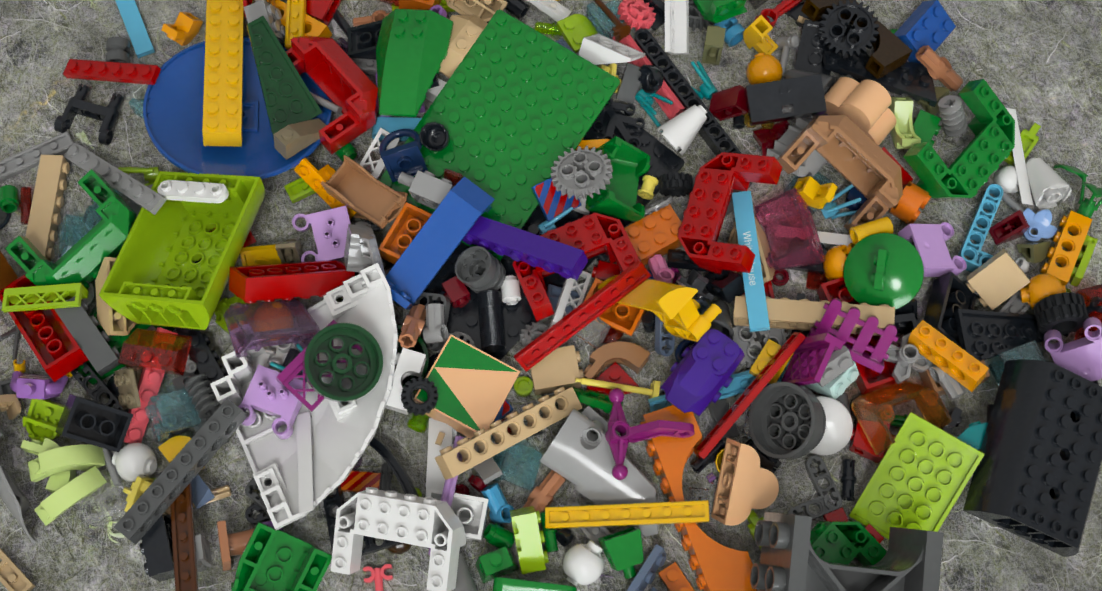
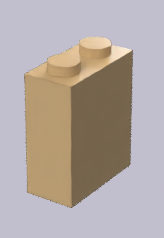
M1002 249L966 277L968 281L967 287L972 293L977 292L980 295L978 299L985 308L989 306L991 310L1030 283L1029 278L1005 249Z
M574 345L555 349L530 369L535 395L553 393L554 390L562 386L565 389L570 387L581 388L580 382H575V378H584L583 370L578 367V363L581 362L579 351H575Z

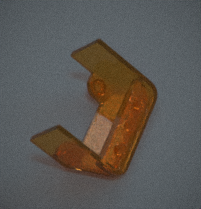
M906 380L900 384L896 383L861 395L853 400L851 404L852 410L876 455L895 443L887 427V424L891 423L895 418V413L892 409L894 406L915 400L924 419L943 429L953 422L940 396L934 389Z

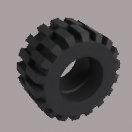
M1078 293L1054 294L1040 300L1033 307L1038 329L1042 334L1053 329L1059 331L1061 335L1074 332L1082 328L1084 321L1089 318L1084 297Z

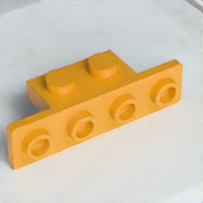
M306 158L302 159L294 171L332 209L346 206L330 196L321 185V182H327L336 171L328 164L317 170ZM347 207L351 220L357 212Z

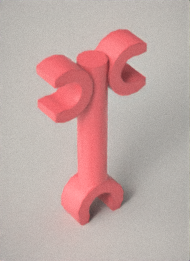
M385 564L382 568L374 569L369 566L364 567V572H371V577L364 578V582L371 583L375 580V591H384L383 579L387 581L393 579V575H385V571L392 569V565Z

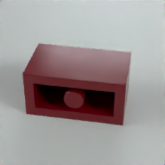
M738 85L713 93L709 111L719 121L748 113L745 88Z

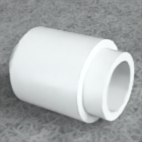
M513 275L506 276L501 286L502 302L507 305H516L521 300L520 284L517 277Z

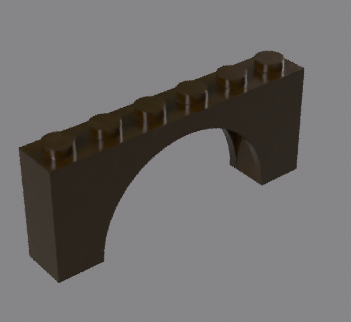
M805 0L801 11L814 22L822 19L821 17L823 14H826L827 8L832 10L831 6L833 3L838 6L839 0ZM846 14L840 15V17L844 20L849 19L848 15ZM857 15L853 16L850 24L853 25ZM877 20L874 24H879V28L876 30L879 34L875 37L877 39L876 42L871 43L874 53L869 58L865 68L874 77L879 79L904 65L913 50ZM857 22L859 27H866L865 23Z

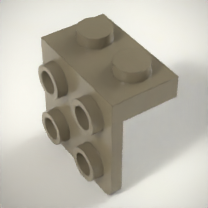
M140 366L114 371V383L119 390L118 401L120 406H122L123 410L141 407L137 389L142 374Z

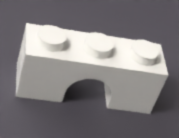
M403 348L401 353H397L395 363L397 366L394 372L393 386L385 408L406 415L409 414L401 402L402 382L407 376L421 377L427 360L426 354Z

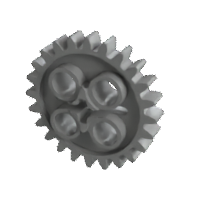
M578 146L577 151L571 148V153L564 151V157L558 156L559 161H554V167H551L553 186L556 187L557 192L561 191L562 196L567 194L568 199L573 195L576 200H578L579 196H582L583 200H585L586 195L593 198V193L595 192L599 195V189L606 190L605 184H610V179L613 178L611 160L608 159L607 154H602V150L596 152L595 147L589 150L588 146H586L584 150H581V147Z
M734 321L732 322L734 326L733 341L739 345L745 355L740 366L747 363V369L754 364L758 357L752 356L749 349L755 348L760 354L762 347L765 346L768 339L783 346L787 341L785 339L790 336V333H784L786 329L770 328L767 331L750 332L749 326L734 325ZM741 332H749L750 338L744 339L741 336ZM756 337H757L758 339H759V338H762V339H763V340L761 341V344H760L759 341H757V342L755 341V338H756Z

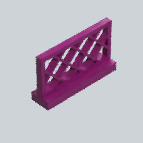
M333 319L327 326L337 324V322ZM332 340V342H331L332 347H333L334 349H341L342 346H334V343H333V340ZM353 345L351 349H357L361 353L359 346ZM305 348L276 379L313 412L325 398L320 397L318 394V400L313 405H310L305 400V392H315L313 389H305L306 377L303 369ZM317 354V361L324 364L327 362V360L319 361V354ZM337 360L336 363H346V361ZM325 374L321 376V378L332 377L330 374ZM294 378H303V389H293L289 383Z
M829 333L806 337L794 351L781 382L798 385L819 383L832 352L841 350L844 342Z

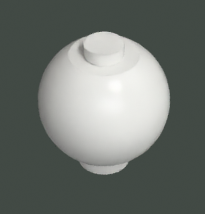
M130 443L119 452H115L112 457V463L115 465L119 476L131 483L136 481L137 476L150 478L157 469V459L154 451L143 443Z
M591 540L587 544H577L571 547L563 559V569L568 576L566 579L575 586L578 583L588 585L595 582L601 576L604 568V560L600 554L603 548Z

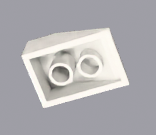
M601 34L584 37L578 54L594 65L631 62L645 57V53Z

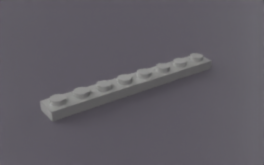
M76 142L64 155L68 161L88 173L91 169L98 172L115 191L153 215L166 202L163 196Z

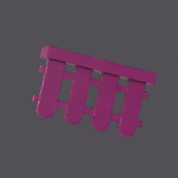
M834 298L829 304L825 302L823 308L826 311L820 321H815L814 326L817 328L811 327L808 337L831 333L844 342L843 345L849 349L853 361L881 373L885 367L883 358L887 360L889 354L886 353L892 341L897 342L899 339L896 336V326L888 324L883 330L877 327L879 320L874 315L869 316L864 321L859 318L860 310L857 307H851L848 312L841 310L842 302L840 299ZM837 315L844 318L838 330L832 327ZM858 324L862 326V329L857 338H854L850 334L854 326ZM874 332L881 335L875 347L868 344Z

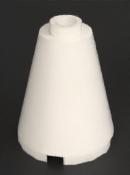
M693 105L659 126L656 130L659 133L663 131L661 133L662 137L676 151L680 149L679 153L682 156L705 123L708 112L701 105L698 107Z
M1034 157L1027 161L1026 168L1034 204L1039 209L1045 210L1056 207V202L1060 200L1064 202L1070 196L1072 191L1070 185L1041 158Z

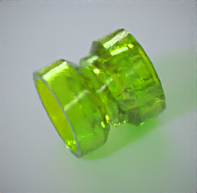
M412 413L413 416L408 420L407 427L416 432L425 433L426 423L431 417L427 415L421 416V414L416 416Z

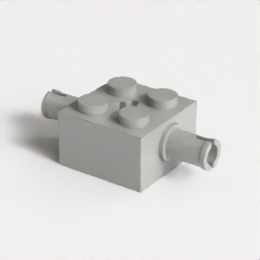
M254 0L255 3L243 7L248 23L264 16L280 44L285 43V27L281 24L280 19L282 15L278 8L266 2V0Z
M418 170L415 177L401 172L398 178V183L410 187L408 191L415 202L436 210L448 192L453 188L451 181L445 178L437 179L433 173L428 171L423 173Z

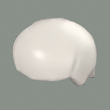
M1015 166L1003 167L995 173L993 177L994 184L1001 186L1005 193H1016L1019 191Z

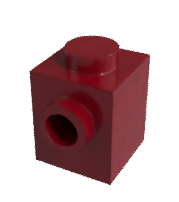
M457 276L442 283L445 293L443 295L449 298L450 304L454 309L464 307L471 300L468 289Z

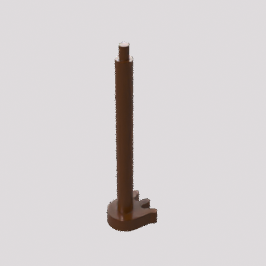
M593 0L616 26L612 28L615 39L619 42L628 36L631 32V27L626 22L621 23L602 0Z

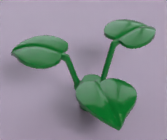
M1065 164L1054 165L1053 168H1063L1077 174L1082 179L1080 200L1078 202L1080 206L1076 213L1091 219L1094 211H1097L1102 204V199L1097 204L1094 201L1095 196L1096 198L1102 197V188L1087 183L1086 177L1088 175L1076 167ZM1086 186L1093 194L1090 199L1085 198L1083 200Z

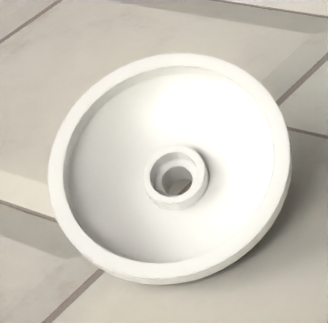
M817 396L825 411L826 429L822 440L810 453L831 455L839 452L848 444L853 432V421L850 412L840 401L827 396Z

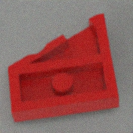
M616 362L595 379L639 387ZM589 385L587 386V390H593L606 395H609V392L612 390ZM623 391V392H624V395L631 393V392H625V391Z

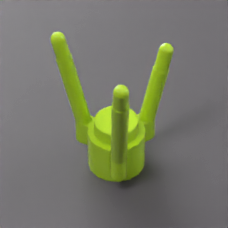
M159 166L150 168L118 167L124 173H144L145 181H149V183L144 184L145 186L154 184L160 171Z

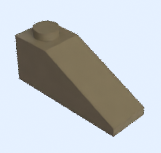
M317 118L287 125L273 134L274 147L287 160L319 140V130L324 128L326 124Z
M288 239L275 245L282 264L301 262L303 251L300 240Z

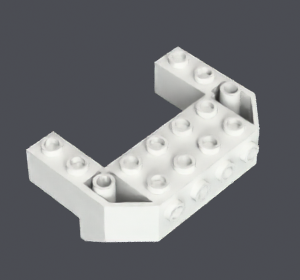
M366 487V490L358 492L337 509L331 561L332 572L350 575L359 571L363 537L368 536L431 548L427 590L452 591L456 588L460 547L466 544L464 525L446 501L436 500V498L432 497L423 498L414 494H400L396 491H383L374 487Z

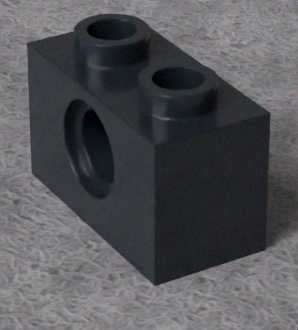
M722 269L721 274L710 271L704 276L709 279L705 286L706 289L715 297L729 304L735 300V296H740L745 292L743 277L739 273L736 274L731 270Z

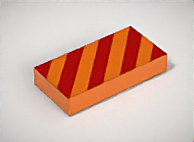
M351 471L347 479L340 484L341 490L343 492L356 493L366 490V487H374L379 490L381 473Z

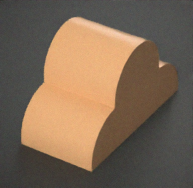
M841 77L824 95L826 113L828 115H846L878 146L896 126V117L888 108L891 105V96L876 81L866 79L859 83L852 78Z
M726 438L711 517L724 525L734 526L744 522L750 515L751 509H764L770 506L777 498L779 484L776 476L771 471L760 467V458L754 448L734 439Z

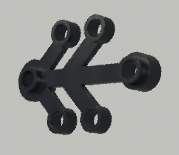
M611 97L607 103L608 105H605L593 123L594 132L601 133L604 130L603 120L607 113L610 120L603 139L611 140L616 127L627 143L635 145L636 148L640 149L641 140L638 137L631 136L624 124L632 125L636 130H642L645 126L644 119L628 117L634 115L635 106L633 104L614 102ZM614 109L624 111L627 116L616 114ZM596 125H601L602 127H601V128H596L595 126H596Z

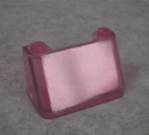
M796 188L754 207L756 211L755 217L765 229L771 250L766 258L770 268L780 270L816 265L826 261L810 208Z

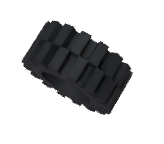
M670 172L659 177V193L661 195L684 197L693 190V177L688 173Z
M412 378L403 387L401 402L410 414L414 413L416 416L421 414L423 416L435 408L438 400V389L432 381H428V378ZM417 389H422L427 393L428 398L422 404L415 403L412 399V393Z

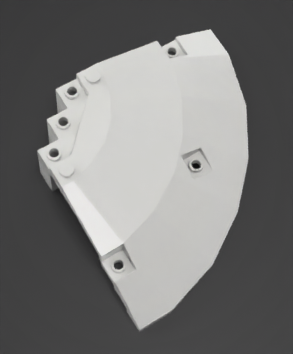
M378 263L361 270V274L344 281V285L327 292L323 296L324 300L292 317V329L280 341L270 342L260 338L251 323L233 330L232 333L239 349L221 357L229 375L210 383L220 404L228 398L235 405L239 406L258 365L280 372L279 369L271 366L270 362L282 366L290 348L299 351L296 344H300L305 349L312 338L333 319L337 323L358 325L373 335L383 355V369L375 387L361 398L349 401L347 405H342L341 402L325 398L311 412L314 508L349 476L375 436L392 390L398 348V332L391 288ZM343 297V301L337 302V298ZM333 340L334 346H342L339 340ZM351 349L354 355L361 354L357 349ZM319 353V361L327 360V356ZM336 363L339 369L346 368V363ZM358 365L356 372L359 375H365V366ZM332 377L321 378L322 381L326 384H329L332 381ZM345 378L341 382L344 389L351 388L352 384L349 379ZM307 392L305 400L310 405H313L318 400V393ZM302 404L298 414L309 412L310 410ZM255 409L256 421L249 426L241 424L237 428L236 433L254 473L253 476L267 508L268 515L274 528L278 530L305 517L310 512L299 514L297 420L295 419L292 426L293 434L291 437L280 439L272 430V423L277 417ZM250 411L244 412L247 417L250 415ZM281 425L278 428V432H284L287 429V425ZM268 479L272 480V484L270 486L265 485V482Z

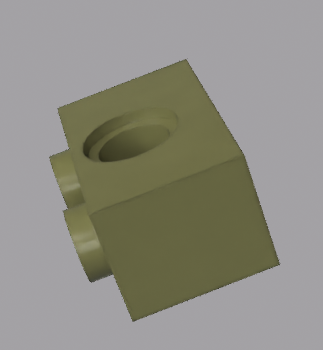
M720 26L707 27L701 63L719 65L726 28H721Z

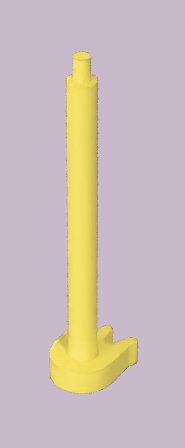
M575 378V382H580L583 385L607 389L619 388L625 392L649 395L650 399L659 396L661 381L655 380L650 384V389L588 378Z

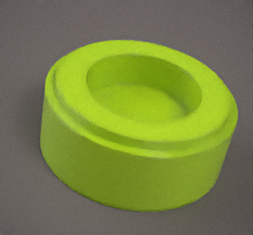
M526 376L517 378L514 383L515 393L521 397L529 396L533 391L532 380Z

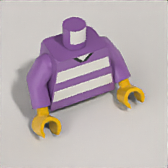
M17 359L13 361L14 372L10 388L16 393L17 398L41 400L60 396L69 379L68 377L73 375L69 372L54 382L48 375L23 374L26 371L25 360H23L22 364H17Z

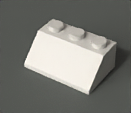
M428 488L427 497L441 500L443 491ZM454 493L451 509L464 525L466 539L482 542L489 499Z

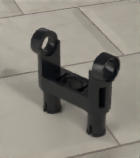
M79 84L74 97L69 99L62 116L59 115L56 118L54 129L60 133L66 132L67 129H70L76 114L100 120L103 122L98 131L100 132L98 141L100 144L108 146L113 138L112 130L119 117L118 110L124 97L113 93L106 107L86 102L85 99L90 91V87L85 84Z

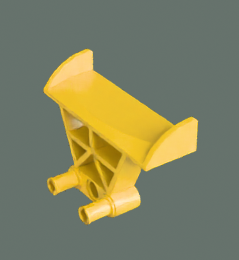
M618 275L606 279L603 283L599 285V290L603 288L605 285H607L614 278H616ZM649 278L617 302L653 312L664 323L665 329L670 334L694 342L700 340L711 328V322L722 312L719 306L712 303L702 315H699L697 309L700 308V304L695 299H692L698 292L697 289Z

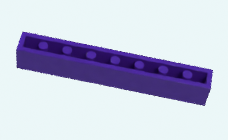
M483 216L479 217L462 240L466 244H474L484 247L486 250H492L500 256L506 255L515 261L526 262L532 267H541L549 273H558L566 279L572 278L577 280L588 262L584 250Z

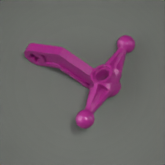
M619 388L612 389L608 397L613 405L605 438L610 446L615 466L612 468L613 477L617 480H623L627 477L628 470L624 465V460L629 442L635 443L659 436L688 438L695 434L694 425L685 422L656 420L630 427L621 405L625 396L624 392Z

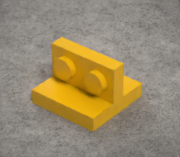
M276 244L243 247L240 252L242 266L282 264L276 251Z

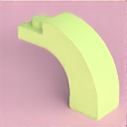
M891 97L890 110L896 117V126L891 130L893 144L896 149H910L913 144L921 143V138L915 134L913 129V100L909 97Z
M45 438L43 443L34 439L31 442L23 440L20 448L27 453L38 455L61 446ZM76 470L51 475L45 489L54 493L76 478Z
M91 444L54 448L39 453L38 458L28 462L30 479L33 482H38L64 471H87L94 466L100 468L106 465L103 448Z
M94 466L43 500L34 511L45 526H47L73 505L96 492L107 481L97 467Z

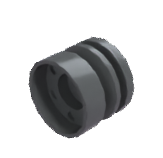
M469 247L461 253L455 264L457 278L476 294L485 290L498 291L506 278L504 265L484 247Z

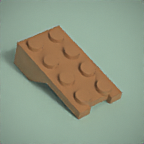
M344 155V161L327 182H321V185L330 196L382 229L388 224L389 216L392 212L402 207L407 201L403 195L377 180L360 164Z

